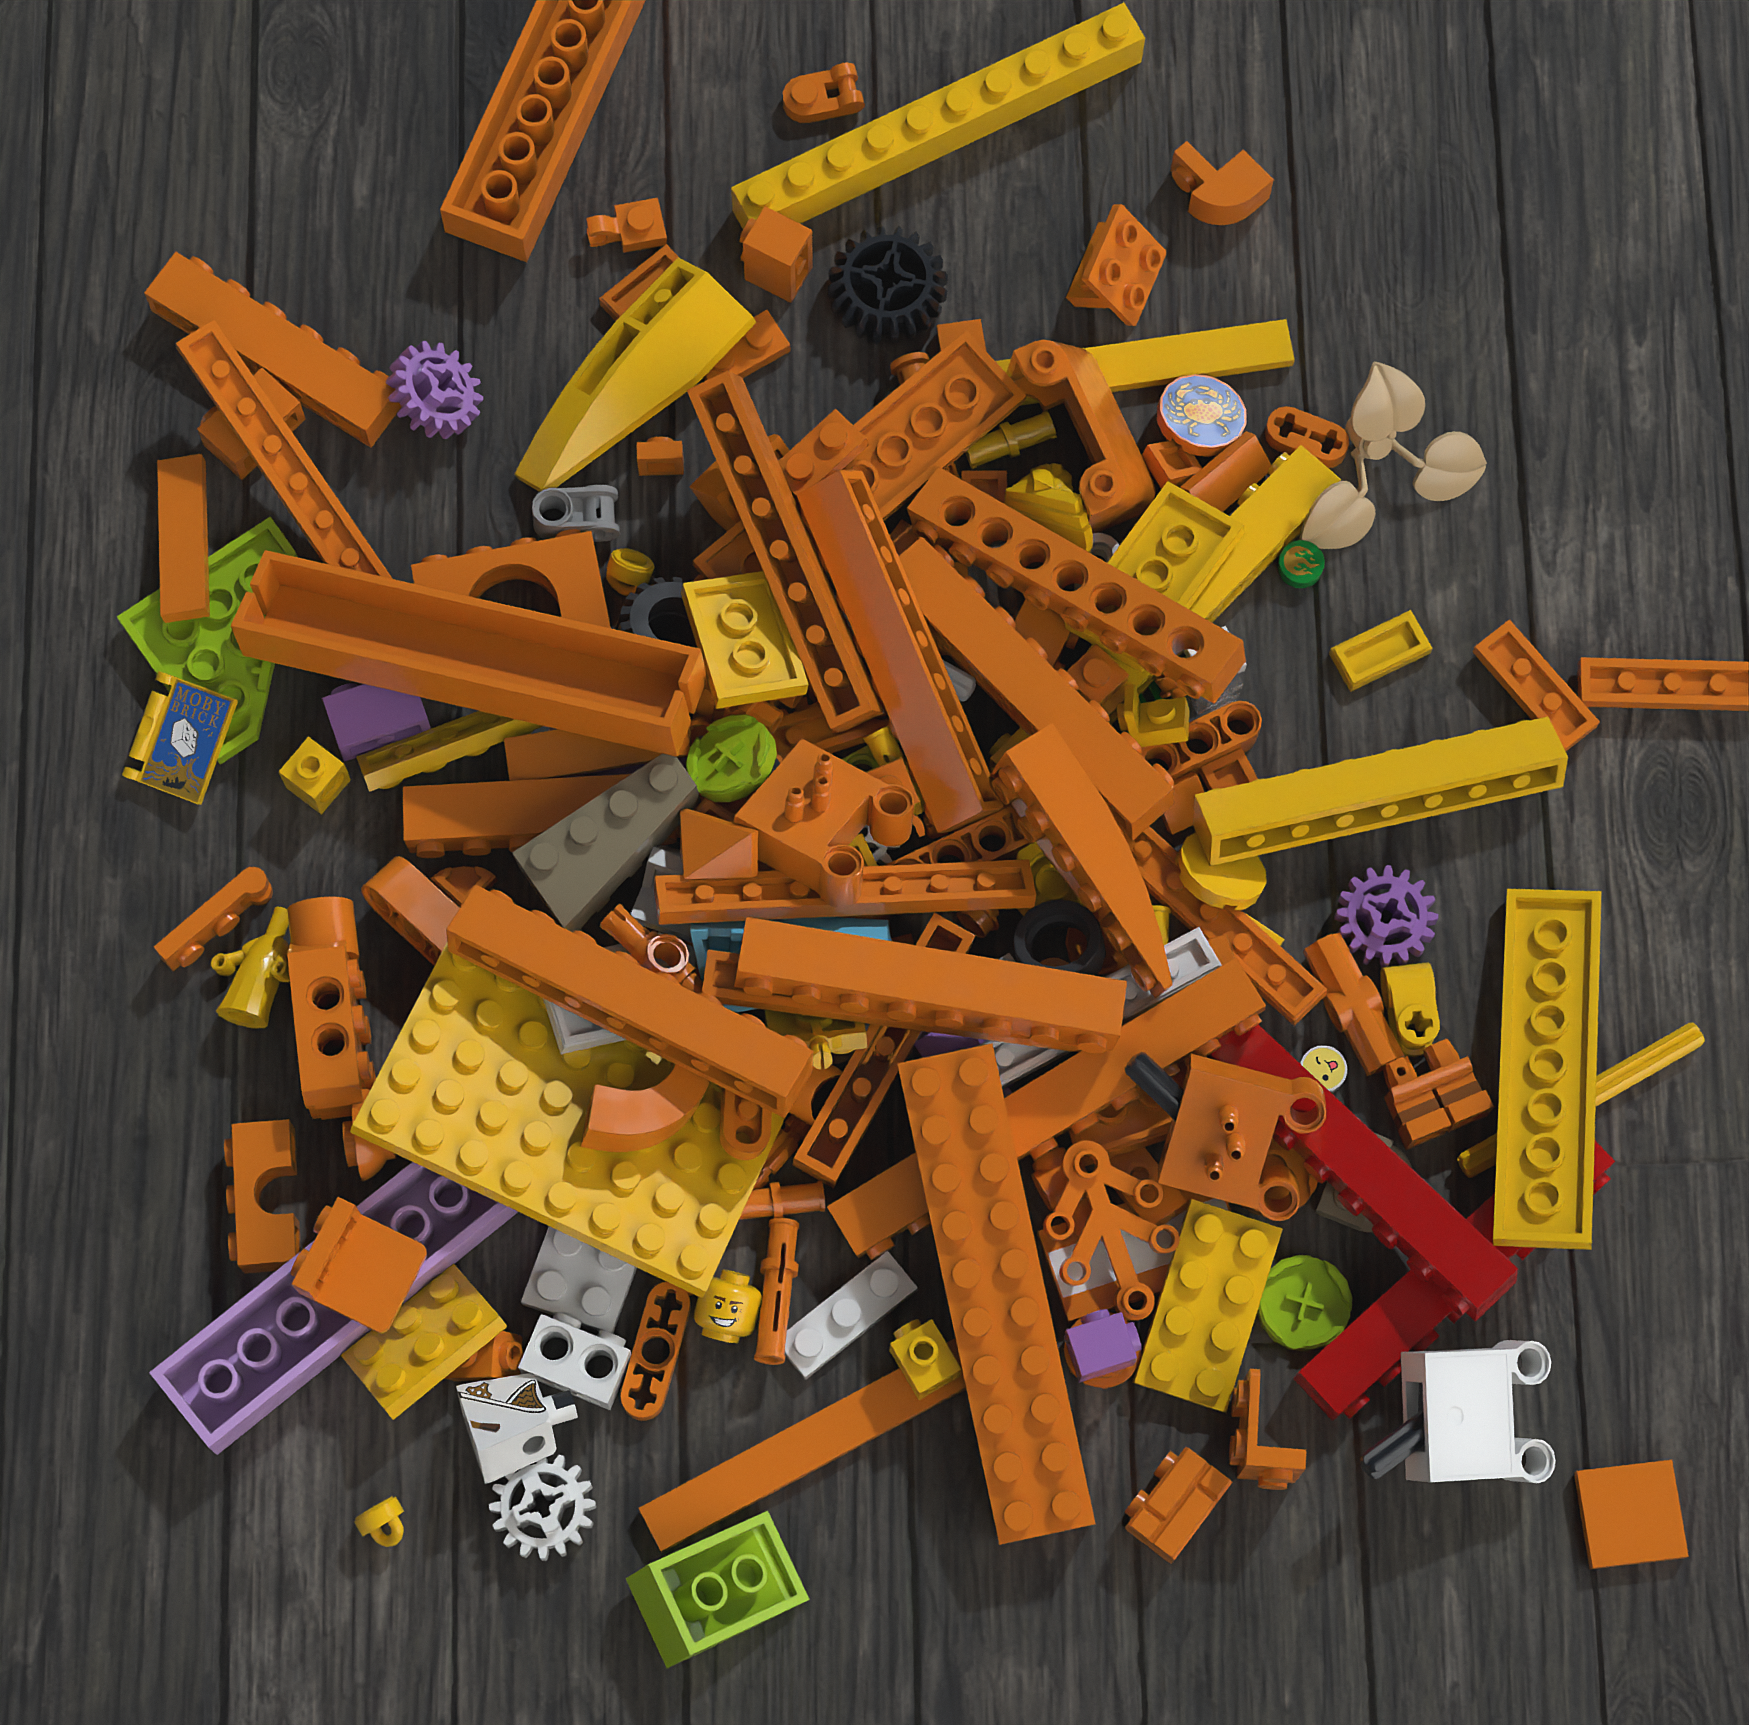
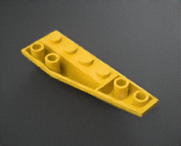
M677 258L618 318L585 358L562 390L536 432L515 472L516 477L539 492L548 488H557L686 393L688 389L697 385L756 323L754 317L708 272Z

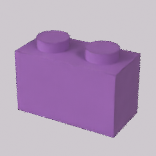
M349 683L332 690L331 695L322 698L344 762L431 729L423 703L418 696L366 684L358 686L355 683Z

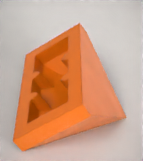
M685 808L680 810V858L684 879L752 878L757 876L758 830Z

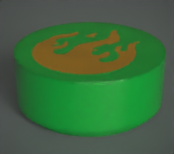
M1298 540L1289 543L1282 550L1278 560V572L1281 579L1294 588H1307L1314 585L1320 579L1324 569L1325 560L1323 553L1319 547L1309 541Z

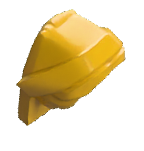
M1046 463L1032 468L1028 475L1012 487L1006 489L1003 504L1090 553V550L1093 548V535L1091 525L1088 522L1087 511L1083 506L1081 495L1073 493L1071 474L1064 470L1061 464Z

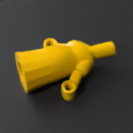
M275 907L265 935L248 941L242 946V950L228 954L220 953L211 960V967L222 976L232 975L235 972L236 966L240 965L224 999L216 1009L218 1016L231 1023L248 1028H266L268 1026L269 1013L279 987V982L290 981L287 958L289 943L284 939L289 925L286 908Z

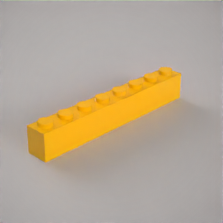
M1549 717L1523 720L1507 726L1489 730H1478L1471 734L1444 740H1433L1421 745L1403 749H1392L1376 755L1358 759H1346L1331 765L1301 769L1290 774L1267 779H1256L1245 784L1222 789L1216 788L1204 793L1195 794L1193 826L1210 866L1561 788L1564 785L1568 755Z

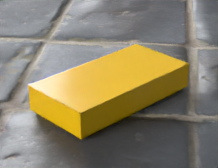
M1409 610L1330 648L1329 655L1349 691L1352 692L1430 654L1433 648L1412 611Z

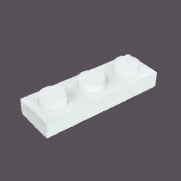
M888 1251L787 1330L786 1357L806 1380L917 1291V1286Z

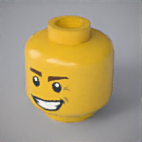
M722 1269L720 1278H712L703 1298L698 1296L694 1311L695 1322L703 1327L702 1335L724 1342L739 1343L740 1337L749 1336L753 1333L762 1295L755 1287L748 1285L749 1275Z

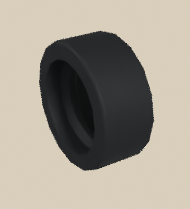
M1063 899L1042 902L1028 910L1017 923L1013 944L1018 963L1097 976L1102 970L1106 951L1100 923L1088 908L1078 902ZM1070 927L1083 932L1087 940V948L1078 959L1070 964L1057 967L1047 966L1037 962L1033 957L1032 946L1034 942L1048 930Z

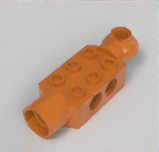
M344 897L306 899L296 902L287 908L290 931V945L287 951L302 1096L305 1107L309 1109L312 1119L321 1118L325 1120L352 1116V1121L343 1122L342 1127L346 1160L349 1167L358 1166L361 1180L366 1181L375 1176L383 1168L387 1160L397 1159V1154L350 1133L352 1124L376 1080L373 1061L370 1062L368 1051H364V1045L371 1044V1030L369 1018L364 1014L363 1005H359V999H366V985L364 973L360 971L358 963L359 950L354 904L352 900ZM337 1002V1005L333 1008L324 1010L329 1004ZM343 1048L339 1054L329 1056L334 1049Z

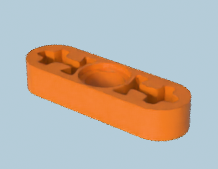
M662 1282L656 1285L648 1295L621 1390V1402L624 1410L630 1417L640 1421L653 1419L664 1407L691 1310L687 1291L669 1282ZM668 1293L676 1294V1302L682 1305L680 1311L672 1310L668 1320V1328L677 1327L675 1335L662 1328H648L650 1321L658 1325L660 1324L662 1309L659 1305H656L657 1299L665 1300ZM652 1338H661L670 1346L668 1358L660 1364H651L642 1356L644 1344ZM637 1367L650 1374H664L661 1382L654 1377L652 1378L650 1393L653 1397H656V1401L654 1404L646 1403L644 1410L636 1409L635 1400L630 1398L632 1391L639 1392L644 1381L643 1374L635 1375Z

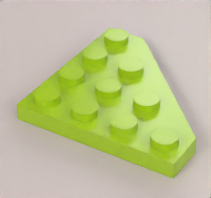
M271 517L208 557L209 617L165 623L160 615V589L117 616L120 624L156 675L158 671L238 700L217 759L220 765L259 739L275 663L243 656L231 628L232 621L245 593H253L250 582L264 551L267 550L297 557L295 550ZM163 684L168 692H170L171 685Z

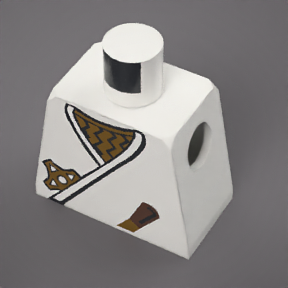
M530 1373L456 1386L463 1419L485 1484L552 1455L557 1449L552 1425L578 1418L570 1390L543 1398L535 1375Z

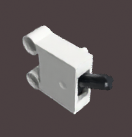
M1517 1340L1501 1341L1493 1348L1401 1352L1404 1423L1361 1454V1469L1371 1479H1379L1405 1459L1406 1480L1444 1482L1495 1478L1528 1483L1546 1481L1555 1469L1554 1451L1543 1440L1514 1437L1512 1384L1535 1385L1545 1380L1551 1368L1549 1352L1539 1342ZM1519 1354L1522 1358V1367L1520 1371L1517 1365ZM1525 1452L1526 1465L1523 1469L1521 1461L1522 1455Z

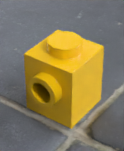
M919 1319L913 1320L893 1333L896 1340L890 1343V1352L918 1400L960 1377L962 1369L932 1319L922 1325Z

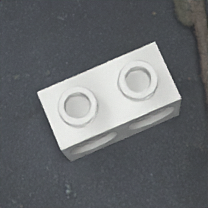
M555 1312L553 1318L541 1314L518 1366L521 1374L530 1373L535 1375L536 1380L563 1392L570 1390L573 1396L611 1410L632 1355L629 1349L624 1348L626 1340L604 1330H599L597 1336L580 1330L582 1324L580 1321L563 1313ZM558 1337L566 1340L569 1347L563 1358L549 1360L543 1356V1346L549 1339ZM599 1355L609 1357L613 1361V1368L606 1377L593 1378L587 1373L588 1362L593 1357Z

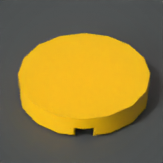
M1197 833L1185 839L1175 857V866L1179 865L1181 870L1178 876L1182 884L1196 898L1212 907L1223 909L1225 905L1236 906L1234 910H1244L1255 904L1267 883L1266 869L1258 855L1210 866Z

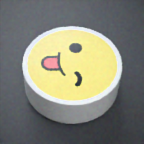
M1317 1046L1310 1049L1300 1062L1331 1093L1341 1087L1347 1075L1345 1058L1338 1050L1329 1046Z

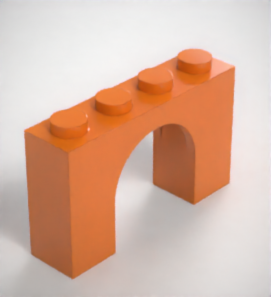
M569 529L559 532L555 538L539 541L535 538H521L513 541L507 547L492 549L489 546H479L469 549L465 555L449 558L446 555H431L423 558L420 563L411 565L414 584L479 598L487 589L503 581L513 579L531 581L545 588L555 598L562 618L611 628L592 531L581 533L580 530Z

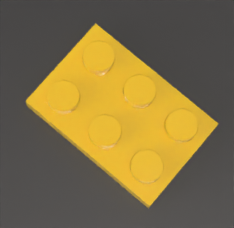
M763 571L683 583L681 596L697 648L701 649L707 681L716 709L806 695L809 684L801 659Z
M453 1263L400 1307L388 1331L378 1333L371 1330L342 1353L341 1357L394 1420L503 1331L507 1325Z

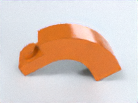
M671 1062L669 1076L658 1085L649 1089L628 1091L595 1085L587 1103L581 1147L607 1152H630L646 1149L667 1140L677 1133L693 1116L710 1081Z

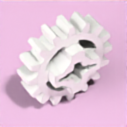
M558 1455L553 1464H548L547 1458L537 1461V1464L521 1468L517 1473L512 1472L506 1475L508 1479L506 1486L494 1484L492 1487L493 1491L501 1496V1502L489 1504V1510L502 1515V1518L493 1524L494 1530L499 1532L508 1529L509 1533L503 1543L508 1548L515 1545L518 1541L522 1543L520 1547V1555L527 1558L533 1548L538 1549L542 1561H547L549 1549L556 1548L557 1552L563 1557L567 1555L564 1543L571 1540L573 1543L581 1545L583 1541L577 1532L580 1527L592 1528L593 1522L584 1516L585 1511L595 1509L596 1502L591 1499H584L583 1496L593 1487L590 1481L577 1483L576 1480L582 1472L581 1468L575 1465L566 1471L564 1469L565 1458L562 1455ZM539 1475H553L562 1479L567 1484H562L555 1488L542 1483ZM523 1483L526 1490L521 1503L510 1509L514 1492ZM540 1495H544L547 1501L555 1499V1503L549 1506L551 1514L545 1518H542L539 1512H530V1510L537 1506L535 1498ZM573 1503H575L573 1518L563 1530L560 1524L566 1508L573 1506ZM529 1525L543 1529L547 1538L530 1537L522 1533L518 1528H524Z

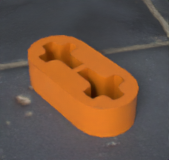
M1288 406L1280 407L1270 414L1264 433L1266 441L1273 449L1281 453L1286 452L1290 456L1302 445L1327 468H1334L1342 463L1346 457L1350 442L1348 434L1341 426ZM1285 421L1293 424V432H1290L1287 438L1279 435V427H1282ZM1327 437L1335 440L1334 448L1331 449L1329 454L1321 451V443H1324Z

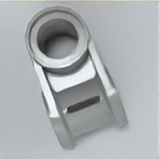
M608 485L544 489L536 495L532 504L534 530L544 540L555 538L559 532L569 529H577L581 533L592 531L594 542L613 540L620 535V527L618 524H615L614 502L618 499V491L616 488ZM598 508L601 511V518L596 516V509ZM549 509H558L564 513V516L557 521H548L542 517V514Z

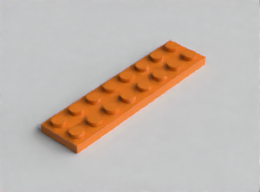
M965 330L854 424L867 437L869 445L842 470L863 471L883 521H885L922 489L938 467L945 470L1023 404L1026 401L1027 395L976 339ZM795 500L796 505H797V507H798V509H799V512H800V514H801V509H802V507H801L800 503ZM742 520L693 560V566L706 580L763 571ZM807 528L808 533L816 549V552L818 554L819 548L814 539L812 531H810Z

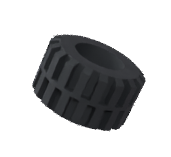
M663 577L653 579L651 586L645 582L637 586L635 593L630 592L626 597L615 630L658 639L654 635L656 633H669L680 637L690 647L697 648L681 596L682 578L672 577L671 582H665Z

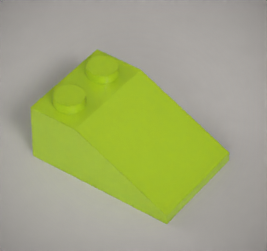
M768 1511L652 1562L626 1578L666 1668L706 1651L810 1600Z

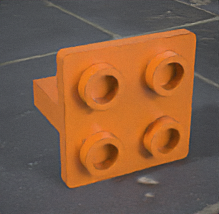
M1114 204L1106 222H1098L1066 298L1075 307L1110 308L1125 325L1136 326L1165 259L1166 250L1124 205Z

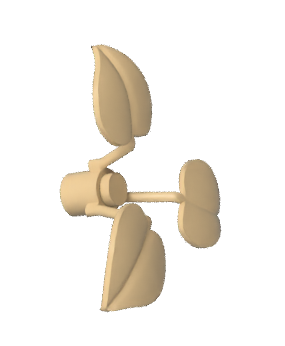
M1373 362L1368 378L1354 402L1351 417L1345 427L1349 439L1356 447L1351 452V456L1356 464L1358 488L1356 490L1353 484L1348 481H1339L1326 488L1309 509V513L1301 527L1299 540L1309 541L1319 547V549H1340L1357 543L1368 533L1375 518V507L1369 499L1364 497L1368 491L1364 466L1365 458L1379 460L1386 457L1391 450H1394L1413 466L1420 468L1413 479V487L1417 493L1428 500L1445 501L1458 497L1471 489L1483 475L1487 462L1481 447L1473 437L1455 431L1442 434L1431 441L1424 452V460L1417 458L1395 440L1396 431H1408L1420 422L1425 409V398L1420 388L1406 374L1386 364Z

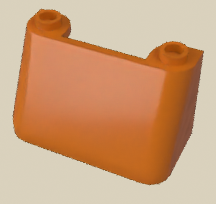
M1044 339L1034 341L1014 350L1006 372L1027 397L1038 401L1043 411L1064 403L1093 464L1085 470L1079 484L1080 495L1083 500V506L1087 511L1092 534L1102 532L1145 512L1155 498L1156 488L1154 480L1094 356L1083 348Z

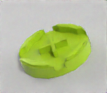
M747 714L729 715L714 721L706 727L709 732L701 740L697 737L690 746L686 759V771L697 785L698 792L713 802H733L751 794L763 784L771 773L777 756L775 739L764 724Z
M1297 1255L1281 1260L1270 1269L1257 1314L1261 1327L1273 1341L1289 1350L1310 1352L1326 1347L1343 1332L1350 1318L1352 1295L1347 1280L1334 1265L1311 1256Z

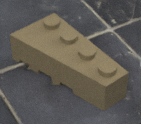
M661 754L512 854L519 869L557 924L571 932L575 930L582 931L581 927L595 912L598 913L610 901V896L628 877L631 878L643 865L642 862L651 853L653 847L660 846L680 825V810L685 808L694 810L701 800L697 785L677 757Z

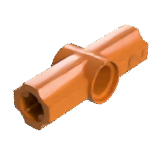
M1341 933L1327 935L1306 947L1303 954L1311 967L1314 977L1327 988V995L1323 998L1326 1011L1336 1029L1340 1033H1345L1366 1075L1377 1074L1383 1071L1385 1064L1405 1056L1383 1015L1384 1005L1376 986L1367 975H1362Z

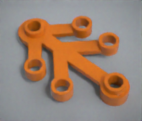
M1088 1140L1079 1141L1071 1145L1064 1153L1062 1170L1068 1181L1054 1212L1047 1215L1043 1222L1044 1232L1050 1239L1059 1241L1068 1238L1073 1233L1075 1227L1072 1215L1084 1192L1086 1193L1091 1212L1070 1258L1064 1260L1060 1266V1277L1064 1283L1070 1286H1078L1087 1282L1091 1274L1089 1262L1100 1238H1102L1119 1285L1113 1297V1306L1116 1313L1122 1312L1124 1319L1129 1321L1144 1319L1153 1310L1154 1295L1147 1285L1138 1281L1120 1230L1148 1243L1150 1248L1158 1254L1173 1252L1179 1245V1233L1171 1225L1157 1226L1110 1203L1104 1185L1132 1196L1134 1203L1143 1209L1157 1206L1162 1201L1163 1189L1153 1179L1141 1181L1110 1166L1108 1153L1100 1144ZM1084 1155L1090 1156L1094 1160L1095 1167L1091 1173H1085L1080 1169L1079 1161ZM1144 1185L1151 1186L1155 1191V1198L1151 1203L1144 1202L1140 1197V1190ZM1056 1216L1066 1221L1067 1228L1062 1235L1054 1233L1051 1229V1222ZM1161 1230L1167 1231L1171 1236V1244L1166 1249L1161 1248L1156 1241V1236ZM1072 1262L1079 1263L1083 1269L1082 1277L1077 1281L1072 1280L1067 1273V1268ZM1134 1291L1140 1293L1144 1300L1143 1306L1139 1310L1132 1309L1128 1303L1129 1295Z

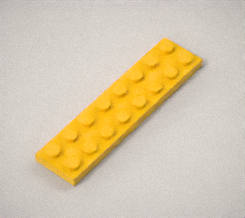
M1507 889L1493 1231L1494 1246L1592 1249L1602 891Z

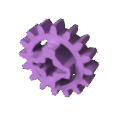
M422 341L416 348L412 345L409 346L390 365L389 368L393 374L386 379V384L396 388L388 397L389 401L399 402L402 406L397 413L399 418L407 415L412 418L410 424L412 430L422 425L425 427L426 437L431 438L439 431L443 439H448L454 432L458 435L462 433L480 414L476 406L483 401V396L474 392V389L481 384L480 379L470 378L468 375L473 366L470 363L461 365L458 362L459 352L457 350L450 355L445 354L443 343L439 342L432 349L427 341Z
M1386 865L1382 876L1377 877L1375 871L1372 868H1368L1364 874L1365 882L1363 883L1360 879L1353 877L1348 884L1352 893L1342 891L1338 899L1341 905L1347 907L1337 909L1334 915V920L1345 922V925L1338 932L1341 933L1343 938L1350 937L1352 939L1349 946L1351 954L1359 949L1365 952L1363 963L1366 965L1372 960L1373 956L1380 958L1381 968L1388 967L1391 958L1394 957L1399 965H1406L1409 960L1408 951L1416 957L1421 956L1425 949L1420 941L1430 943L1435 935L1430 928L1426 927L1435 925L1438 920V914L1427 912V909L1434 904L1435 897H1422L1420 892L1425 882L1421 880L1414 885L1408 882L1409 870L1405 869L1398 878L1393 876L1391 866ZM1375 890H1389V892L1378 896L1370 894V892ZM1404 898H1407L1411 903L1415 914L1409 911ZM1384 910L1392 913L1389 924L1380 921ZM1357 920L1364 923L1368 937L1359 928ZM1394 938L1404 941L1395 945H1383L1385 941Z

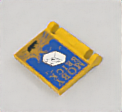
M158 671L155 680L171 685L169 695L151 691L129 753L130 757L145 763L142 771L131 767H124L122 776L202 805L238 700Z

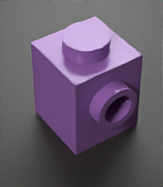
M1108 1309L1092 1312L1080 1318L1082 1325L1067 1329L1065 1332L1064 1340L1079 1383L1133 1366L1137 1360L1135 1352L1142 1350L1134 1323L1126 1324L1122 1312L1111 1316Z

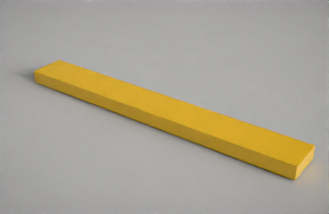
M1286 319L1083 348L1090 352L1097 360L1111 392L1166 385L1179 377L1193 374L1221 377L1293 366L1295 360ZM1011 359L996 362L1007 372ZM1026 397V401L1020 406L1039 402L1031 397Z

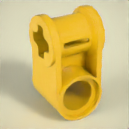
M1427 962L1383 967L1380 974L1383 1002L1387 1009L1390 1029L1393 1031L1405 1056L1418 1057L1424 1055L1423 1050L1432 1045L1440 1030L1435 999V980L1431 964ZM1409 1024H1415L1417 1031H1424L1422 1037H1416L1414 1030H1407Z

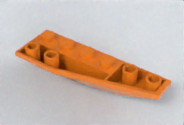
M1050 723L1005 751L991 772V776L994 779L991 781L992 788L999 800L1005 805L1010 803L1020 818L1017 820V824L1026 840L1031 844L1037 843L1043 854L1083 906L1088 908L1096 917L1110 944L1120 952L1130 965L1132 976L1139 987L1145 992L1149 990L1156 999L1173 984L1162 935L1146 885L1130 847L1105 800L1054 724Z

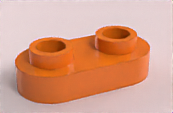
M722 1088L721 1145L733 1158L752 1160L762 1154L770 1140L772 1112ZM736 1134H747L750 1137L751 1142H740L737 1139Z

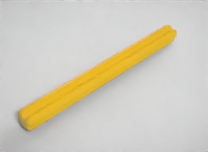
M1688 1023L1597 1075L1596 1106L1701 1047L1705 1039L1695 1023ZM1497 1133L1462 1152L1457 1158L1460 1168L1468 1178H1473L1496 1164Z

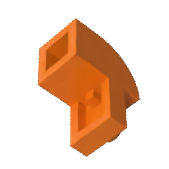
M1188 141L1174 151L1170 170L1176 184L1187 193L1192 192L1188 212L1196 219L1212 225H1229L1247 218L1270 198L1274 181L1244 149L1217 171Z

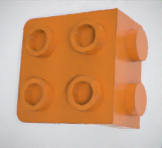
M337 1197L333 1207L326 1205L318 1216L314 1226V1232L318 1233L310 1250L303 1249L297 1256L290 1273L291 1276L295 1277L292 1285L299 1294L378 1333H384L392 1325L427 1257V1250L423 1244L362 1215L356 1205Z
M1250 1368L1244 1379L1238 1380L1237 1388H1233L1231 1415L1232 1417H1240L1239 1429L1236 1428L1235 1436L1230 1438L1229 1465H1237V1479L1258 1480V1487L1263 1489H1287V1483H1295L1306 1469V1450L1257 1446L1260 1369Z

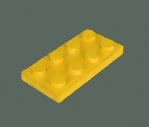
M1167 481L1107 563L1189 609L1244 535V524ZM1109 605L1100 612L1113 613L1120 607ZM1065 623V629L1093 645L1097 644L1106 653L1140 673H1143L1145 670L1140 666L1136 658L1123 651L1122 654H1117L1106 648L1101 643L1099 636L1085 629L1084 632H1079ZM1147 627L1142 629L1139 634L1145 636L1152 635L1158 629Z
M1194 1199L1189 1200L1179 1231V1245L1173 1251L1132 1383L1226 1413L1283 1230L1282 1228Z

